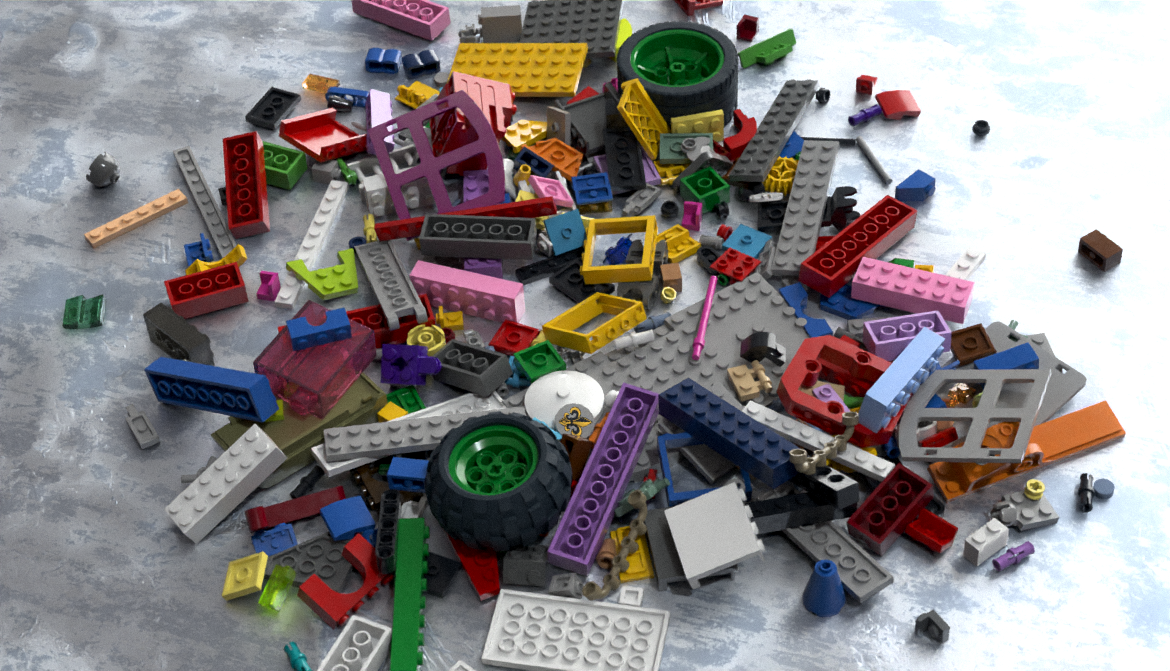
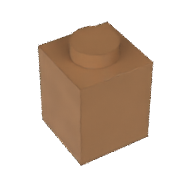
M679 263L660 265L662 288L671 287L676 292H682V276Z

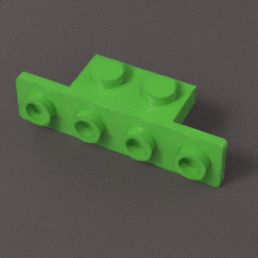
M789 28L738 52L741 67L746 68L757 62L769 65L774 63V60L777 58L786 57L788 53L793 51L792 46L796 44L793 29Z

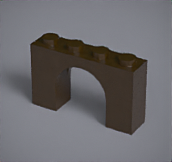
M401 453L393 454L349 470L350 472L354 471L353 476L357 485L361 484L362 494L365 498L368 497V505L371 511L375 510L378 517L381 496L384 491L389 489L388 482L377 481L372 477L379 471L380 464H391L393 457L402 458ZM398 490L401 497V507L403 503L409 501L419 502L420 498L424 496L423 492Z

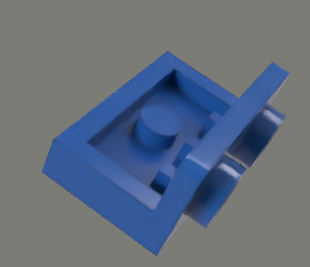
M200 233L201 241L184 245L188 267L196 259L203 262L214 261L212 251H208L211 249L209 239H205L203 233Z

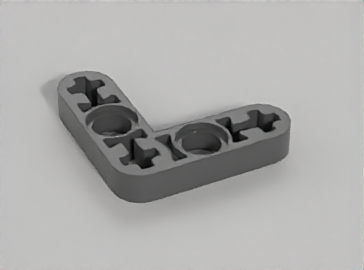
M706 151L695 159L673 181L672 185L677 192H680L681 178L709 166L717 173L724 174L732 167V163L723 155Z

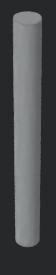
M858 136L856 142L885 183L891 184L893 180L864 139Z

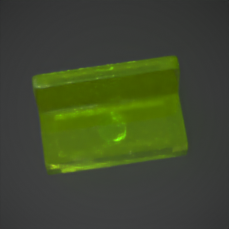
M276 564L258 603L261 606L280 612L297 573L288 565L283 567Z

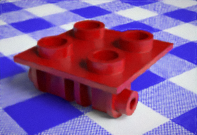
M729 248L710 268L729 276L730 285L738 281L742 282L746 277L750 276V273L756 270L761 261Z

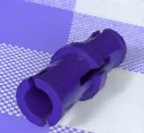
M877 104L868 109H861L857 114L849 116L848 122L852 127L862 122L866 123L871 118L880 115L882 109Z

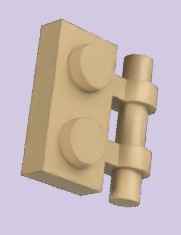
M758 360L751 363L753 368L749 370L746 364L727 369V375L741 402L760 397V390H765L766 393H770L773 390L772 382L765 375V369ZM758 377L759 381L755 382L753 378Z

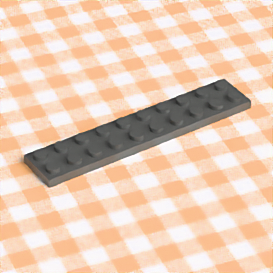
M791 79L785 82L757 128L756 135L748 143L729 174L730 181H765L820 87L819 80Z

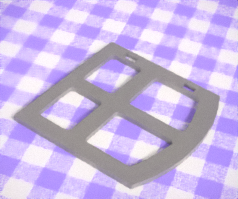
M1051 369L934 371L921 384L904 410L898 435L902 460L1022 463L1051 376ZM945 383H986L976 408H925L931 398ZM1034 383L1025 408H995L1003 384ZM921 421H972L965 443L961 448L918 447L917 430L918 423ZM990 422H1021L1011 448H981ZM927 453H933V454H937V455H926V454H927Z

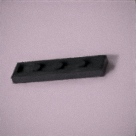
M579 247L515 269V275L524 286L552 276L575 259L583 263L582 253H585L583 247Z

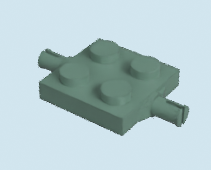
M659 477L653 481L648 479L637 490L646 495L647 501L654 494L669 486L670 482L666 477L662 480ZM634 488L625 493V497L618 501L619 505L614 510L616 513L613 518L616 516L620 517L634 509L628 502V496L635 490Z

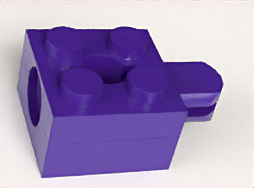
M383 344L380 383L426 386V375L438 374L442 367L441 362L436 357L427 356L428 347Z

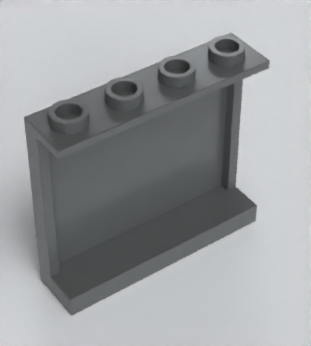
M611 82L604 84V93L562 106L558 100H555L556 108L571 113V138L575 139L579 149L583 150L586 155L604 150L602 130L605 118V104L607 100L612 99L615 102V106L618 107L622 97Z
M672 507L647 510V516L644 524L647 526L646 537L659 592L667 591V583L687 580L664 512ZM735 564L708 576L729 573L731 580H734V573L738 571V566Z

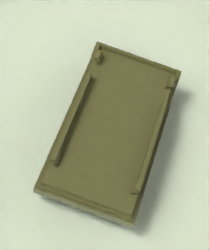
M352 362L355 377L338 396L307 401L285 390L286 386L282 385L272 392L276 400L283 399L284 420L258 422L230 416L228 417L230 423L210 435L226 451L254 424L261 428L287 456V459L259 485L261 488H269L316 460L312 455L311 448L325 443L324 429L377 423V413L388 404L387 396L381 388Z

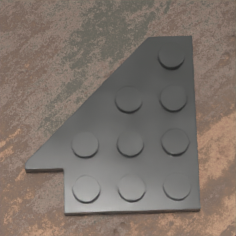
M327 532L274 554L267 559L263 579L300 587L313 574H316L332 590L341 593L354 567L342 556L343 548L350 540L334 541L330 532Z

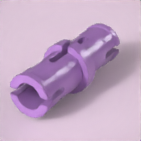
M1026 541L1024 544L1016 548H1010L1005 554L993 559L992 564L998 572L1012 564L1017 565L1021 562V559L1035 553L1034 546L1031 542Z

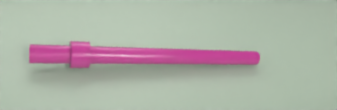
M711 276L697 337L692 345L694 349L692 354L693 360H699L701 350L704 349V336L717 283L716 276Z

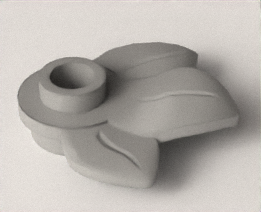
M707 137L686 138L681 144L682 152L686 153L687 158L692 162L706 151L715 153L713 149L707 146L710 142V138Z

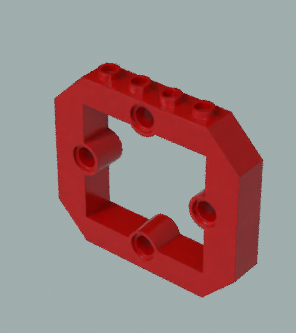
M832 335L806 338L781 377L777 394L788 414L835 436L843 435L846 430V425L842 423V414L845 412L843 405L837 401L823 402L801 391L804 385L814 386L817 383L822 368L818 361L819 358L849 371L856 378H865L874 383L892 363ZM908 402L905 405L901 404L898 414L895 417L891 416L885 429L882 427L877 434L858 423L854 426L853 435L848 442L861 448L887 444Z

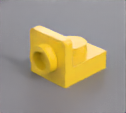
M439 306V313H436L437 325L440 324L441 328L447 327L452 329V331L464 330L462 311L443 313V306Z

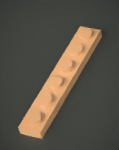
M179 189L172 191L85 233V240L95 249L187 204V197Z

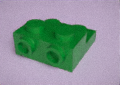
M549 340L513 354L514 365L523 377L526 376L531 384L544 375L566 370V363Z

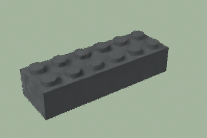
M425 214L419 238L421 255L532 260L537 237L536 218Z

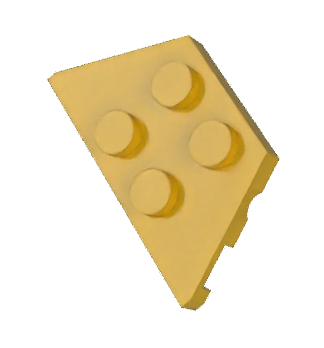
M519 120L517 123L506 128V134L502 141L506 142L508 147L512 146L514 153H518L522 145L526 144L529 147L547 137V122Z

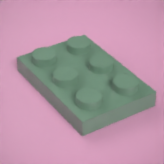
M660 133V164H691L692 161L681 150L683 140L686 138L707 137L710 138L707 146L713 149V133Z

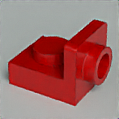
M861 74L856 79V92L872 95L877 85L878 77Z

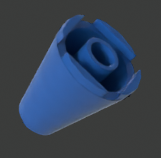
M827 559L816 563L802 595L803 605L806 610L816 613L818 617L837 615L846 603V596L837 566L833 561Z

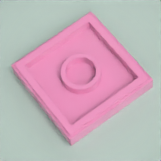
M534 175L529 177L528 181L539 198L553 196L556 205L569 208L574 204L560 181Z

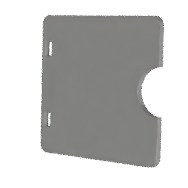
M995 321L985 329L997 353L1029 342L1039 357V369H1051V376L1034 426L1048 421L1086 386L1087 378L1085 375L1006 324ZM1011 335L1018 339L1016 343L1009 339ZM953 356L941 368L955 362V357ZM974 362L958 366L957 370L974 369ZM1060 366L1067 372L1063 374L1057 368ZM945 383L936 394L943 399L956 400L955 408H973V398L983 392V388L980 383H976L969 388L964 387L962 383ZM1034 383L1003 384L995 408H1025ZM990 422L988 428L1001 422Z

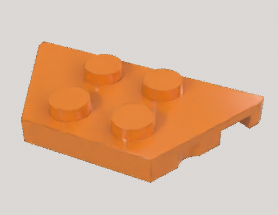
M552 138L546 141L535 142L534 146L527 147L526 144L521 146V150L525 146L553 164L552 171H559L561 176L572 182V177L578 175L583 154L559 139Z

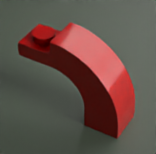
M740 109L733 111V124L739 133L723 139V147L731 153L732 159H730V162H734L737 157L742 155L746 146L757 132L755 118H748Z

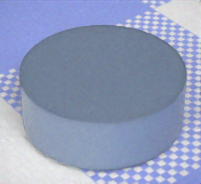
M1098 479L1093 485L1095 496L1098 498L1108 499L1114 494L1115 486L1108 479Z

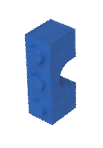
M345 307L325 312L326 322L320 326L310 325L307 322L306 316L286 321L293 351L352 338L351 326Z

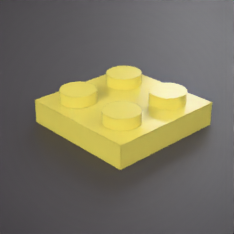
M262 551L229 562L222 597L228 601L260 591L268 555Z

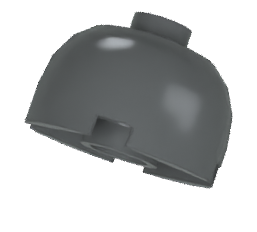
M106 151L104 156L102 154L98 155L90 165V176L86 174V180L98 187L110 186L112 183L115 184L120 178V164L118 160Z

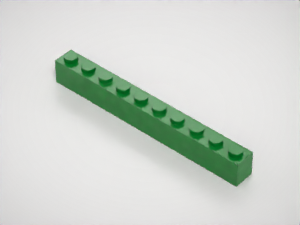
M425 518L399 519L390 671H420V665H424V654L420 651L421 646L425 645V636L421 632L422 628L426 626L425 615H422V612L427 606L426 596L423 597V592L427 591V578L424 579V574H428V561H425V556H429V544L426 543V539H430V527L426 526Z

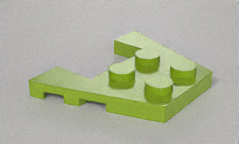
M353 248L337 252V258L342 265L309 271L302 259L286 262V269L289 272L293 271L296 274V278L300 281L306 282L308 288L322 300L358 293Z

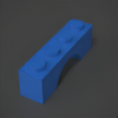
M800 282L779 289V293L788 306L795 309L796 318L807 320L804 330L810 338L826 335L833 336V331L825 319L811 318L803 313L807 308L808 294Z

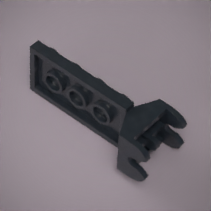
M609 99L605 104L602 135L611 191L646 189L640 142L615 106V102Z
M850 186L836 187L832 197L828 196L821 227L833 225L840 233L851 224L848 221L856 220L860 217L859 212L853 211V207L857 205V200L845 198L856 194V188ZM789 200L758 202V231H781Z

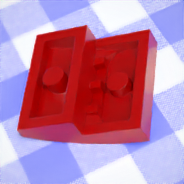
M891 90L875 95V99L881 107L885 118L901 120L903 115L919 117L921 113L910 90Z

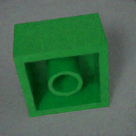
M709 166L680 179V196L685 201L702 203V214L713 210L716 203L720 204L722 201L730 202V186Z

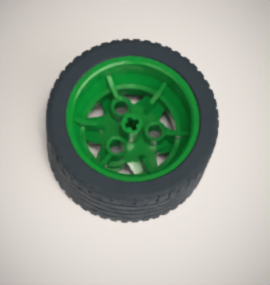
M691 21L660 22L636 31L619 48L617 55L618 93L622 96L624 92L621 88L623 82L638 78L670 129L671 118L722 110L724 113V127L732 120L733 111L737 110L738 53L732 41L721 31L713 29L711 26L697 22L692 23Z

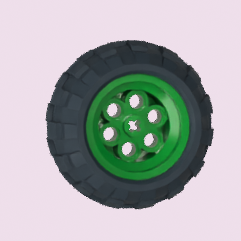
M501 411L488 412V415L473 416L464 420L461 426L452 428L441 439L440 445L436 447L435 451L433 450L428 461L425 493L432 515L454 540L459 539L467 547L477 550L493 548L495 552L508 551L510 547L518 545L524 547L537 541L539 534H546L556 526L559 516L562 512L566 511L570 499L573 479L572 469L564 445L546 425L536 420L532 421L530 417L515 412L511 414H503Z

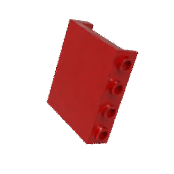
M333 108L282 120L280 123L279 137L319 162L367 150L366 134L359 135L335 120L337 110Z

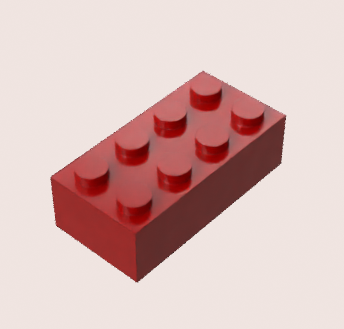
M237 262L164 281L175 321L249 302Z

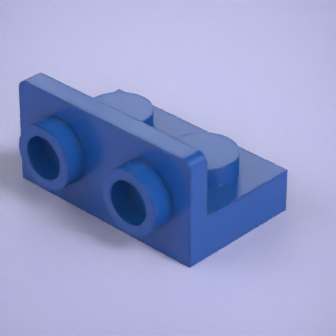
M286 523L278 524L269 531H266V529L259 530L251 536L255 552L263 551L268 557L298 545L292 525H286Z

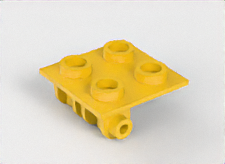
M415 81L409 87L399 85L397 87L399 95L394 99L416 109L434 94L439 95V91L419 81Z

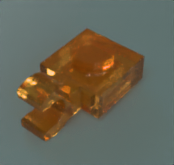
M957 383L949 390L948 397H950V400L946 405L955 408L960 402L967 404L974 398L976 390L967 384Z

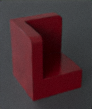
M744 14L736 26V39L752 42L759 32L760 18Z

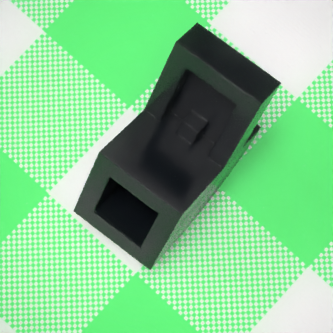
M756 332L741 342L740 357L750 363L755 360L761 362L764 358H767L781 367L786 363V348L776 343L775 334Z

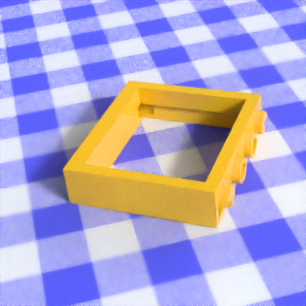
M655 215L590 219L589 227H586L587 240H584L585 253H582L583 266H580V275H583L585 284L652 281L658 234ZM646 232L642 264L592 266L596 235Z
M596 292L542 325L545 339L549 340L551 344L592 354L647 318L642 302ZM601 313L616 315L588 334L573 331Z

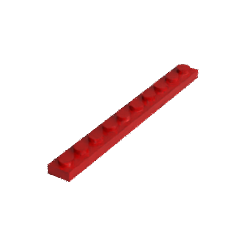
M553 196L440 214L537 218L556 215L557 208ZM425 216L376 223L374 229L379 242L420 236Z

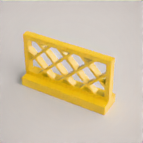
M638 78L623 82L621 88L624 92L617 109L649 158L655 160L660 149V133H670L671 129Z

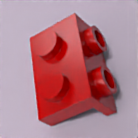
M925 508L920 511L918 519L908 524L905 529V533L909 534L914 540L921 541L929 546L931 550L939 553L953 545L958 532L956 526Z

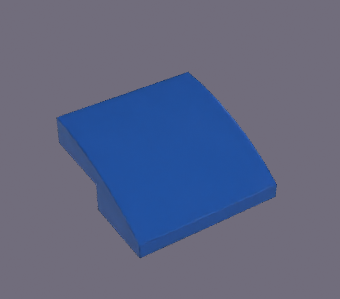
M607 172L572 177V186L577 205L613 201Z
M361 496L334 502L321 508L319 511L334 541L353 539L356 532L375 529L376 526Z

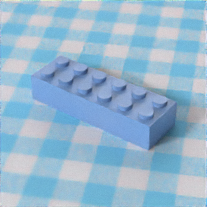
M924 327L865 394L858 413L859 423L876 434L882 427L885 429L891 420L890 417H895L898 414L901 404L905 405L908 402L910 394H915L920 386V382L924 383L930 374V370L933 372L938 366L939 361H937V358L942 355L945 349L942 347L945 338Z

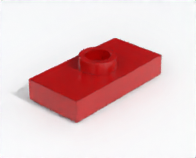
M950 427L918 441L919 447L941 448L959 439L956 428Z

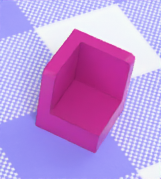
M685 201L681 226L687 230L700 231L702 203Z
M261 271L259 274L261 285L256 293L257 299L275 302L281 289L278 273Z

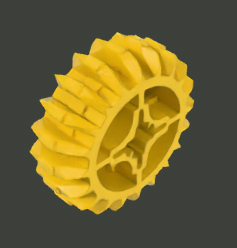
M779 156L765 181L762 182L765 192L782 193L785 197L787 194H790L799 160L794 161L793 157L789 159L787 156L784 158Z

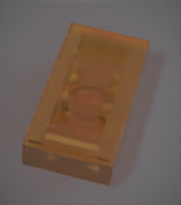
M309 74L302 83V86L305 89L326 93L330 87H339L340 81Z

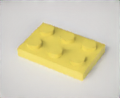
M722 110L671 118V133H713V140L716 142L723 141L724 113Z

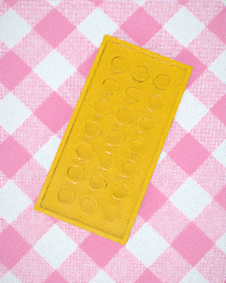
M459 43L448 80L454 71L509 84L512 92L515 93V97H575L588 46L587 43Z

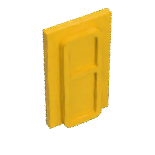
M630 526L619 527L617 531H610L611 539L615 541L617 555H619L622 549L621 541L628 536L631 530ZM645 534L637 535L635 542L638 544V550L633 554H628L626 560L629 562V568L625 572H619L621 583L654 578Z

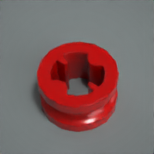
M722 224L718 229L717 236L723 238L725 242L732 234L733 228Z

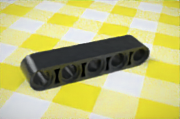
M388 489L381 496L375 548L377 571L381 574H390L396 569L399 519L402 513L400 492L396 489Z

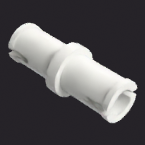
M653 330L636 334L631 332V335L615 339L617 350L631 346L636 348L640 344L655 341Z

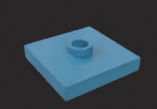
M578 209L543 220L549 241L553 244L554 256L584 246V240H587Z
M740 224L722 244V250L727 251L729 248H732L757 259L759 254L764 251L765 243L772 239V236Z

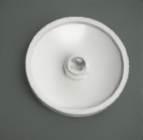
M567 370L552 372L538 378L528 388L524 399L526 415L531 419L536 417L555 431L554 420L559 409L566 404L576 403L588 408L593 414L596 423L604 410V393L597 381L584 373Z

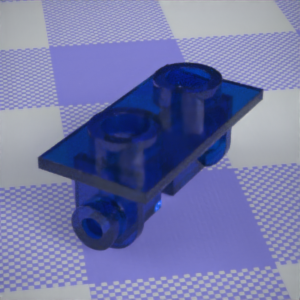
M632 234L626 238L623 236L616 243V247L613 248L611 246L605 252L606 257L602 263L608 260L609 265L621 264L626 259L623 254L628 255L629 248L633 243L630 240Z

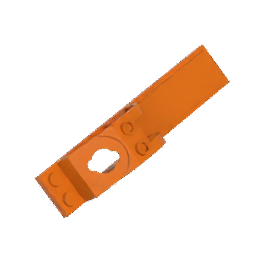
M1105 400L1034 426L1022 463H987L985 465H978L975 462H936L928 465L927 470L944 501L949 503L1123 438L1126 432ZM1001 422L987 428L981 448H1011L1021 422ZM962 442L954 446L953 448H961L963 447L965 442Z

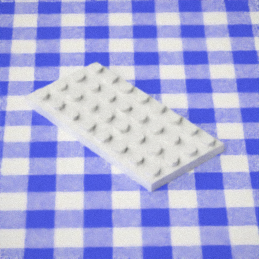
M501 589L482 654V664L531 671H659L670 620V611Z

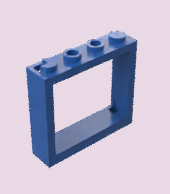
M687 432L678 434L666 433L662 436H657V450L663 479L666 477L670 482V485L665 487L668 507L677 506L721 488L674 493L666 449L704 444ZM740 468L742 482L745 485L744 493L747 498L745 501H751L752 486L749 473Z

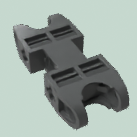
M641 239L633 241L628 251L626 264H642L644 247ZM660 240L656 244L652 281L619 282L617 297L642 301L644 309H652L660 290L658 276H655V273H660V265L668 263V245L666 240Z

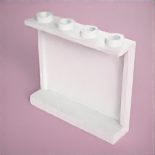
M735 482L664 511L686 578L692 589L701 586L699 579L757 555L760 556L762 561H765L762 553L766 551L761 539L758 540L756 537L759 534V530L755 522L751 523L750 518L753 517L749 505L745 506L744 501L747 500L743 488L738 489Z

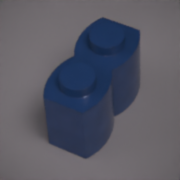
M428 49L418 54L411 53L402 57L403 69L409 79L420 78L423 75H431L440 71V61L434 50Z

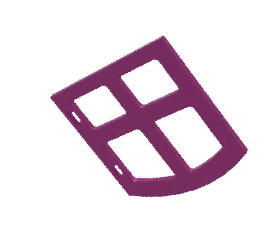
M463 90L368 129L399 220L411 218L401 191L402 186L424 177L428 180L436 202L437 214L492 206L504 202L505 171L497 138L484 113ZM445 102L448 103L449 107L439 110L438 105ZM459 108L473 125L479 135V139L444 155L434 157L423 122L452 109ZM397 124L398 128L388 131V126ZM409 129L421 163L395 174L384 139L397 132ZM485 153L489 175L488 193L453 207L440 174L441 170ZM420 236L407 237L406 240L410 241Z

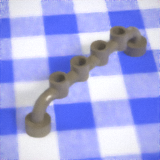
M851 411L844 412L842 414V423L846 425L844 434L836 435L833 442L825 443L824 448L814 451L811 458H807L806 450H791L789 452L790 462L794 463L795 469L800 473L814 474L816 473V466L822 467L826 465V458L834 459L837 457V451L847 450V441L853 435L854 426L859 423V414Z
M634 490L628 496L629 504L636 509L639 508V514L636 519L631 521V530L628 536L621 541L622 549L619 555L612 559L613 567L610 573L604 576L602 589L594 581L586 583L582 589V594L590 601L603 599L609 594L610 590L614 591L619 588L620 580L617 579L619 572H625L629 568V562L626 560L628 554H633L638 550V544L635 542L637 535L641 536L647 531V526L644 524L648 509L646 504L647 498L640 490Z

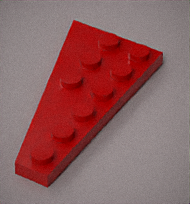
M443 529L480 601L500 594L497 555L494 549L477 550L467 547L463 541L459 539L454 540Z

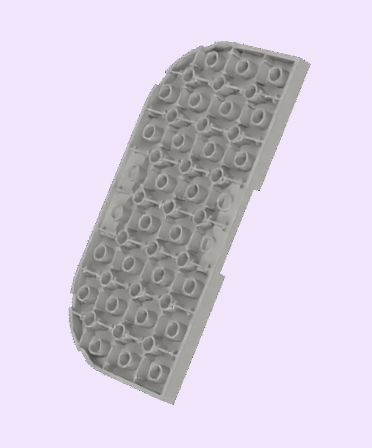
M756 272L746 277L742 282L738 281L714 294L704 336L705 345L704 349L701 350L699 360L692 359L694 350L692 345L697 337L705 299L665 318V324L653 330L654 342L640 344L636 348L631 346L619 350L615 349L605 355L600 351L566 368V370L581 372L592 377L601 386L604 398L611 390L620 391L623 382L660 394L689 377L706 389L719 381L744 408L750 400L768 408L773 403V400L776 401L779 398L777 389L781 377L804 339L810 337L804 330L807 320L804 318L797 319L795 309L789 307L782 295ZM756 332L773 333L776 335V343L786 348V363L780 367L767 358L759 362L765 369V375L770 378L773 390L770 393L760 390V397L741 402L727 375V369L746 364L748 370L752 369L751 363L740 357L741 342ZM758 377L753 378L755 382L759 381ZM528 388L503 400L502 403L507 408L523 406L525 408L524 399ZM604 403L603 413L595 425L601 422L606 412L611 411V409L606 407V403ZM660 414L656 418L629 482L634 481V483L643 481L644 477H648L649 469L658 470V474L662 472L657 450V436L664 434L658 428V424L665 418ZM590 448V451H589V455H588L586 464H587V462H588V460H589V458H590V455H591V453H592V451H593V449H591V448ZM678 448L666 449L670 468L687 459Z

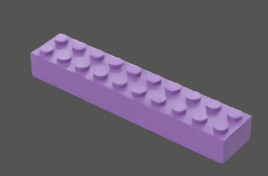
M623 382L547 551L549 564L588 577L616 513L614 510L619 505L618 501L623 497L659 414L658 393Z

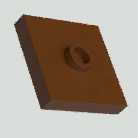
M982 323L953 331L951 334L950 350L956 361L959 360V366L973 363L976 360L997 353Z

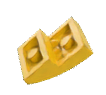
M679 224L657 235V242L660 240L667 241L668 263L670 264L678 263L695 254L701 247V243L691 238L689 231Z

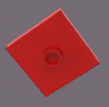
M505 319L488 346H493L497 352L514 356V353L531 347L532 341L537 338L540 330Z

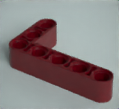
M338 486L267 507L259 506L244 511L249 532L254 533L259 530L272 528L281 523H289L320 514L321 508L346 499L343 486Z

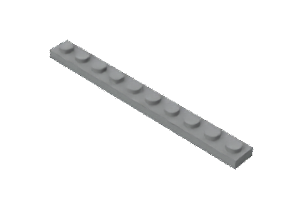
M190 146L174 150L173 154L221 258H224L237 246Z

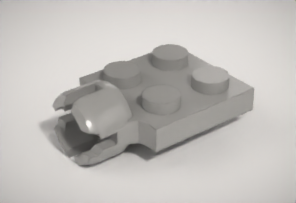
M1024 491L1003 495L1001 502L994 504L991 510V518H996L998 521L1002 520L1003 522L1001 523L1006 527L1015 525L1021 531L1055 524L1059 520L1058 514L1044 494L1041 499L1032 500L1024 494Z

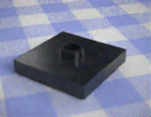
M429 552V556H425V561H428V574H424V579L427 578V591L424 592L444 598L460 572L462 564L456 560Z

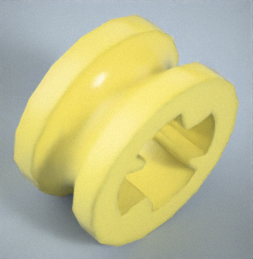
M1031 479L1026 483L1024 494L1032 500H1039L1043 496L1045 486L1041 481Z

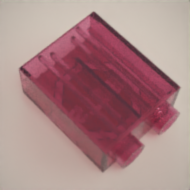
M308 300L292 319L306 316L307 322L310 325L320 326L326 322L325 312L331 310ZM349 319L352 338L293 351L286 325L253 361L255 374L266 375L274 396L288 402L289 406L300 415L310 413L323 420L377 356L374 330Z

